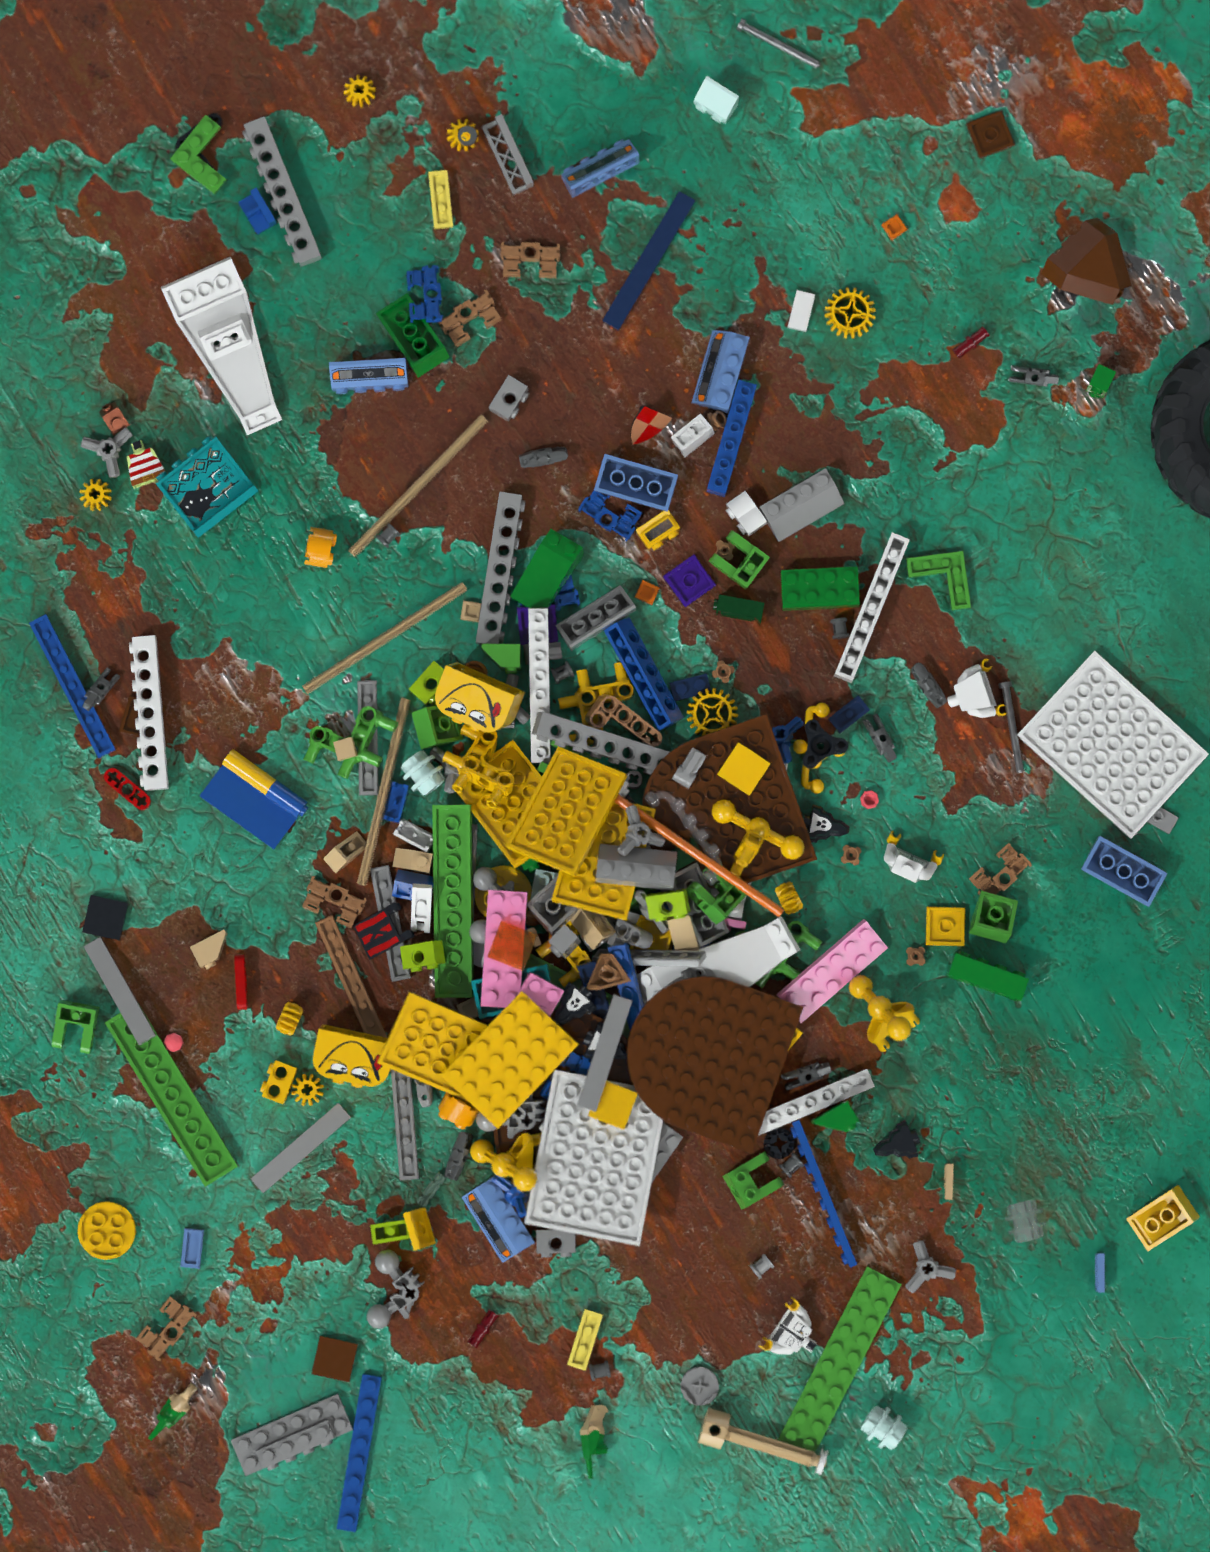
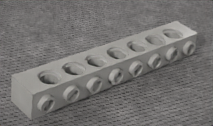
M265 116L244 124L245 131H242L246 142H251L252 148L249 150L253 159L257 158L259 165L256 167L260 177L264 176L266 179L263 185L267 194H272L273 200L270 202L274 211L278 210L280 217L277 219L281 229L285 228L287 231V235H284L288 246H293L294 252L291 254L295 263L299 262L300 266L303 267L321 260L322 257ZM258 137L265 138L263 144H256L255 140ZM265 154L272 155V159L268 162L263 161L262 157ZM276 171L279 173V176L276 179L269 178L271 172ZM285 189L286 193L280 197L276 195L277 190ZM286 206L293 207V211L289 214H285L283 209ZM298 223L300 228L297 231H292L290 226ZM299 241L307 242V246L303 249L298 248L297 244Z
M499 492L476 636V644L479 645L500 644L504 641L505 632L501 631L502 625H506L508 613L504 612L505 606H509L511 594L507 593L508 587L513 585L514 576L510 574L511 568L516 566L517 557L513 555L514 549L519 547L520 538H516L517 530L521 531L523 520L519 519L520 512H524L525 501L522 500V495ZM506 510H514L515 516L513 518L505 517ZM504 528L512 530V535L509 537H504L501 533ZM501 547L509 548V553L506 556L499 554ZM500 565L506 567V572L502 575L496 573V568ZM501 584L504 587L501 593L493 592L494 585ZM492 603L500 604L501 607L498 612L490 610ZM492 621L496 622L498 625L497 629L489 631L487 624Z
M538 712L532 734L537 736V740L548 742L549 739L555 741L554 745L565 748L568 745L573 747L572 751L578 753L587 751L591 753V757L601 759L603 756L609 758L608 762L619 765V762L626 764V768L637 770L638 767L644 769L643 773L652 775L658 765V761L670 753L669 751L545 712ZM553 725L558 728V733L555 736L551 733ZM571 731H574L576 734V739L574 741H571L569 739V733ZM590 736L594 740V744L591 747L587 745V739ZM607 742H609L612 746L611 751L609 753L605 750V744ZM624 748L629 750L627 758L622 754ZM643 753L647 756V761L644 764L640 761V756Z

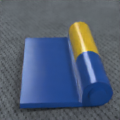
M234 749L229 752L221 768L200 794L202 799L273 850L299 815L303 817L309 808L306 806L308 804L307 801Z

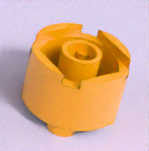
M310 527V531L313 534L308 536L305 557H308V560H305L304 564L327 568L328 565H332L334 553H330L331 546L334 547L336 544L337 534H333V530Z
M447 1092L438 1106L439 1117L455 1123V1126L459 1129L471 1126L479 1112L470 1102Z

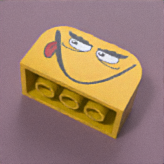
M455 662L445 666L435 692V702L438 709L443 714L451 717L453 722L458 724L465 723L469 725L471 730L477 732L480 730L493 732L509 726L514 721L525 692Z
M322 1024L318 1029L313 1054L314 1067L322 1076L333 1079L332 1082L344 1084V1082L352 1083L351 1086L357 1088L377 1086L387 1078L391 1071L390 1068L377 1063L388 1038Z

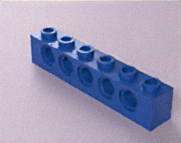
M738 380L707 487L708 493L722 497L726 495L755 395L756 384Z
M630 617L618 621L605 629L604 632L657 730H663L683 719L684 717Z

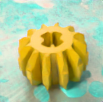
M356 75L357 80L354 81L351 77L349 78L351 84L345 83L344 86L347 90L344 91V95L348 96L346 98L347 102L352 101V106L355 107L359 103L360 108H363V102L370 105L369 99H375V95L372 93L376 92V88L371 87L373 85L372 80L367 82V76L360 80V76ZM359 88L360 90H363V93H357L356 90Z
M458 119V125L451 123L453 129H447V133L450 135L447 137V141H452L450 144L452 148L457 145V151H460L462 147H464L465 151H468V146H464L459 142L458 132L462 127L468 126L469 121L466 119L464 124H462L461 120ZM471 123V124L469 125V126L475 128V124H474V123Z
M90 479L91 485L88 486L87 483H84L83 486L86 490L80 489L79 491L81 494H84V496L80 497L81 501H85L83 506L86 508L90 505L91 511L95 510V506L101 511L102 504L108 507L105 500H112L108 496V494L112 493V490L106 489L108 487L106 482L101 485V479H98L96 484L93 479ZM94 491L100 493V495H97L99 498L95 499L91 496L94 495Z
M784 882L775 888L776 895L786 914H794L803 908L802 901L792 882Z
M287 1002L276 1024V1030L285 1035L291 1036L294 1034L302 1016L303 1008L296 1003Z
M302 1074L303 1081L298 1077L296 1078L299 1085L292 1084V1087L297 1088V1091H293L291 1094L299 1095L295 1099L296 1102L303 1098L302 1106H305L307 1100L309 1106H313L312 1099L318 1103L320 1100L316 1095H324L323 1092H318V1089L324 1088V1085L317 1086L316 1084L321 1079L317 1078L313 1082V1074H310L309 1080H307L306 1074ZM309 1084L308 1087L312 1086L313 1091H310L308 1096L306 1095L307 1093H303V1089L306 1088L305 1085Z

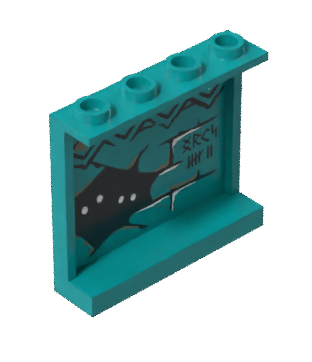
M210 435L201 442L202 446L198 449L192 448L186 453L187 457L184 460L178 459L171 465L172 469L167 473L165 471L161 472L156 476L157 481H155L158 488L198 538L258 492L257 488L215 435L213 437Z

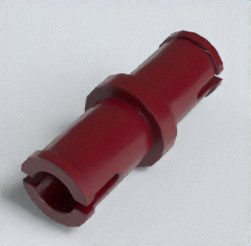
M982 326L970 337H965V340L952 350L960 359L971 349H976V345L990 335Z
M488 1309L481 1322L476 1324L477 1328L467 1342L478 1348L485 1335L490 1333L489 1329L499 1316Z

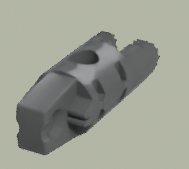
M1011 365V370L1023 372L1024 378L1011 376L1009 377V382L1045 387L1048 384H1058L1059 375L1050 374V370ZM1033 375H1038L1035 379L1031 378Z
M548 447L519 455L521 468L539 467L564 461L568 457V450L565 447Z
M919 662L911 668V672L917 681L916 683L936 708L941 707L947 702L941 687L924 665Z
M106 667L85 694L87 699L83 703V708L89 711L95 703L99 705L119 680L120 675L115 674L109 682L105 678L109 675L110 669Z
M876 713L873 715V720L879 730L874 731L867 719L862 722L879 754L884 755L887 762H891L897 758L893 750L895 746Z
M817 1062L783 1073L781 1076L783 1080L794 1077L798 1078L785 1084V1089L790 1090L820 1080L824 1075L831 1073L832 1070L828 1062L822 1064Z
M464 1131L459 1133L449 1156L444 1177L455 1181L458 1180L474 1139L473 1134Z

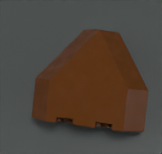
M1099 218L1085 220L1080 225L1082 229L1075 236L1071 234L1061 244L1063 248L1056 255L1052 253L1047 258L1041 275L1060 290L1113 305L1115 300L1123 295L1124 288L1132 286L1119 237L1116 231Z

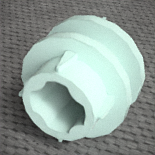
M424 750L411 756L401 767L406 774L403 779L407 781L412 778L415 784L411 789L413 791L418 790L422 796L430 794L445 780L441 773L443 767L440 765L434 768L431 762L435 757L433 755L428 756Z
M874 1406L862 1423L861 1430L868 1434L866 1437L868 1441L874 1436L880 1440L878 1443L880 1449L886 1446L892 1450L904 1436L907 1425L900 1421L902 1416L899 1414L894 1419L888 1416L890 1408L886 1407L883 1410L878 1406Z

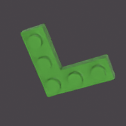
M205 115L170 160L216 195L227 180L198 156L221 127Z
M963 551L906 558L908 578L946 573L951 611L971 608Z

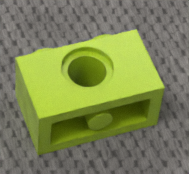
M433 661L412 684L409 691L426 706L429 703L432 705L435 702V692L444 669ZM429 680L437 682L435 689H428L426 687Z
M686 888L652 893L645 897L649 920L655 919V922L667 920L666 917L674 916V919L686 917L685 914L690 912ZM665 901H668L672 904V910H666L664 908Z
M442 940L400 946L403 969H411V972L422 971V967L426 966L427 970L439 968L438 964L446 963Z
M405 1219L370 1225L373 1244L410 1239Z

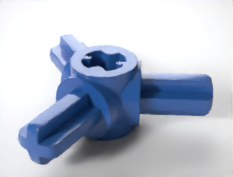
M795 717L786 726L781 725L772 728L784 764L792 762L789 749L791 746L790 740L793 739V734L804 725L800 717Z
M495 1175L492 1181L505 1191L506 1201L516 1207L518 1217H526V1203L530 1196V1191H520L506 1177Z

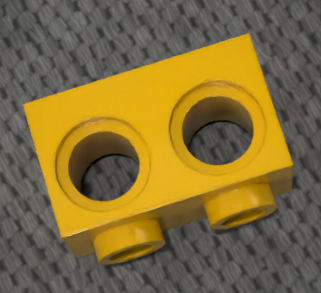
M277 1060L274 1063H270L267 1071L270 1074L268 1081H264L260 1092H263L262 1097L285 1105L298 1068ZM280 1067H284L287 1071L284 1078L277 1076V1070ZM273 1085H277L280 1089V1093L277 1096L270 1094V1088Z

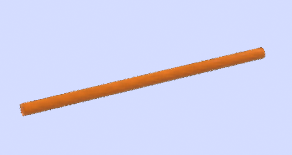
M619 794L614 801L615 804L624 810L634 805ZM637 807L641 822H644L651 829L776 916L780 917L785 909Z

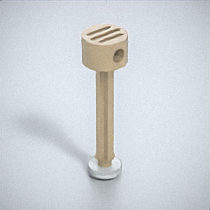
M708 1407L700 1430L698 1443L720 1450L724 1440L808 1467L816 1466L814 1475L818 1473L821 1476L823 1468L827 1464L828 1449L824 1451L822 1447L819 1455H817L814 1450L810 1451L729 1425L731 1414ZM712 1425L719 1426L717 1432H711L709 1428Z

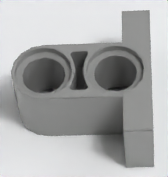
M629 910L627 921L617 920L614 927L616 932L609 938L607 943L611 946L629 943L630 945L647 949L651 946L653 937L650 932L636 925L640 915Z

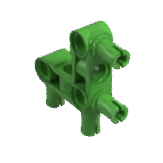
M366 706L362 708L355 720L356 725L351 735L345 737H353L354 744L358 747L357 756L344 760L337 775L348 779L354 764L363 761L379 767L383 758L368 751V747L377 727L380 726L395 732L398 726L397 721L384 716L382 711L373 707ZM369 711H373L374 717L368 721L366 715ZM315 726L310 731V745L303 760L314 764L320 749H323V747L336 753L333 742L345 738L337 735L333 730ZM319 731L324 732V737L321 740H317L316 737Z
M791 922L788 925L789 930L794 924L799 925L801 928L799 935H793L796 943L798 944L803 941L817 951L823 941L811 934L808 927L801 922ZM739 931L735 934V936L743 934L746 931ZM786 958L755 984L763 988L771 975L780 973L790 980H794L800 972L787 964L788 961L786 960L788 958Z

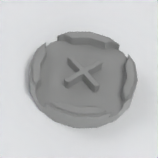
M694 1367L688 1370L683 1375L680 1383L684 1398L689 1403L697 1406L712 1402L719 1390V1382L716 1375L705 1367Z

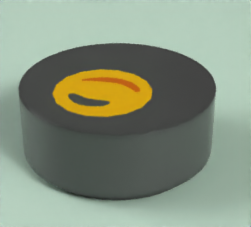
M471 126L462 127L458 132L459 142L464 146L473 145L477 140L476 130Z

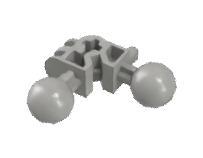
M481 867L473 875V883L479 890L514 891L513 881H509L505 886L500 887L496 883L497 875L495 871L489 867ZM477 920L470 926V937L476 943H485L486 920Z
M532 1093L518 1107L520 1111H515L502 1124L507 1125L508 1138L512 1139L518 1132L533 1128L535 1121L544 1120L545 1117L541 1116V1113L545 1111V1108L541 1107L540 1103L545 1102V1099H533ZM526 1107H528L529 1119H532L529 1123H525V1120H522L526 1116ZM478 1112L476 1123L481 1130L491 1132L497 1129L486 1117Z
M392 1250L379 1252L375 1258V1266L381 1273L389 1274L394 1280L392 1282L393 1286L400 1290L399 1294L394 1293L389 1297L391 1301L387 1304H376L368 1310L367 1321L376 1329L386 1327L390 1323L391 1314L399 1310L404 1319H408L411 1307L419 1296L417 1288L425 1283V1281L419 1283L417 1278L420 1275H413L411 1272L414 1266L405 1273H402L398 1267L399 1257ZM402 1283L410 1290H415L413 1298L405 1296L407 1292Z

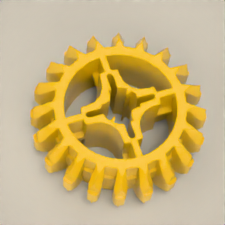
M846 287L845 294L839 289V297L833 293L832 298L834 300L828 299L827 301L831 306H825V310L830 313H826L824 316L825 318H831L826 324H834L830 330L833 332L838 329L837 336L844 332L845 339L848 333L851 334V339L855 338L856 332L861 337V330L867 333L868 328L866 326H873V323L869 320H875L876 316L871 314L876 312V308H869L874 305V302H867L870 298L869 295H866L864 298L862 297L863 290L856 294L857 288H853V292L850 293L849 287ZM845 299H850V302L847 306H840V308L836 307L839 302ZM856 300L863 305L866 313L856 308ZM852 305V310L855 314H852L850 321H848L849 316L845 312H848ZM835 313L845 319V326L837 321ZM865 319L860 325L850 327L853 320Z
M713 688L712 694H709V690L705 689L706 695L704 696L699 691L698 696L700 699L693 696L692 700L696 703L688 704L693 710H687V714L693 717L687 718V721H694L690 725L691 729L696 726L698 727L695 734L703 731V736L706 733L709 734L729 727L730 724H737L732 718H738V714L732 711L738 710V707H731L735 700L732 699L728 702L727 699L730 697V694L728 693L723 697V690H720L718 695L716 694V688ZM707 699L720 700L715 706H708L703 703ZM724 704L729 713L727 722L719 713ZM698 706L706 715L701 724L696 715ZM719 707L716 712L717 718L708 719V710H716ZM710 722H717L722 725L718 729L705 728Z

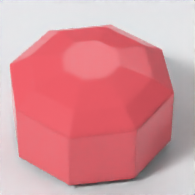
M872 790L864 791L860 797L861 805L866 809L875 808L879 802L878 794Z
M176 1033L167 1035L164 1041L166 1049L172 1052L181 1050L184 1043L182 1037Z

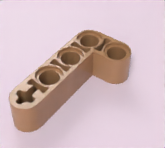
M600 695L585 716L587 724L592 727L601 728L612 718L644 744L653 747L661 744L662 735L658 730L611 695ZM609 698L611 700V705L608 708H605L604 702L606 699ZM625 710L626 715L620 720L619 712ZM595 714H598L600 719L594 724L592 718ZM639 721L640 728L637 731H634L633 725L635 722ZM647 732L649 734H652V737L654 738L653 741H651L650 737H648L644 733Z

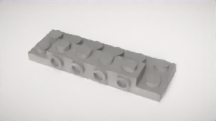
M336 1394L231 1440V1443L244 1474L247 1476L264 1468H267L269 1471L279 1467L278 1462L283 1460L286 1463L297 1459L296 1455L301 1452L307 1455L315 1451L314 1447L320 1444L322 1448L333 1443L332 1439L352 1431L353 1427L339 1394Z

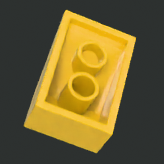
M1176 1185L1126 1220L1147 1251L1196 1221L1200 1216L1180 1186Z

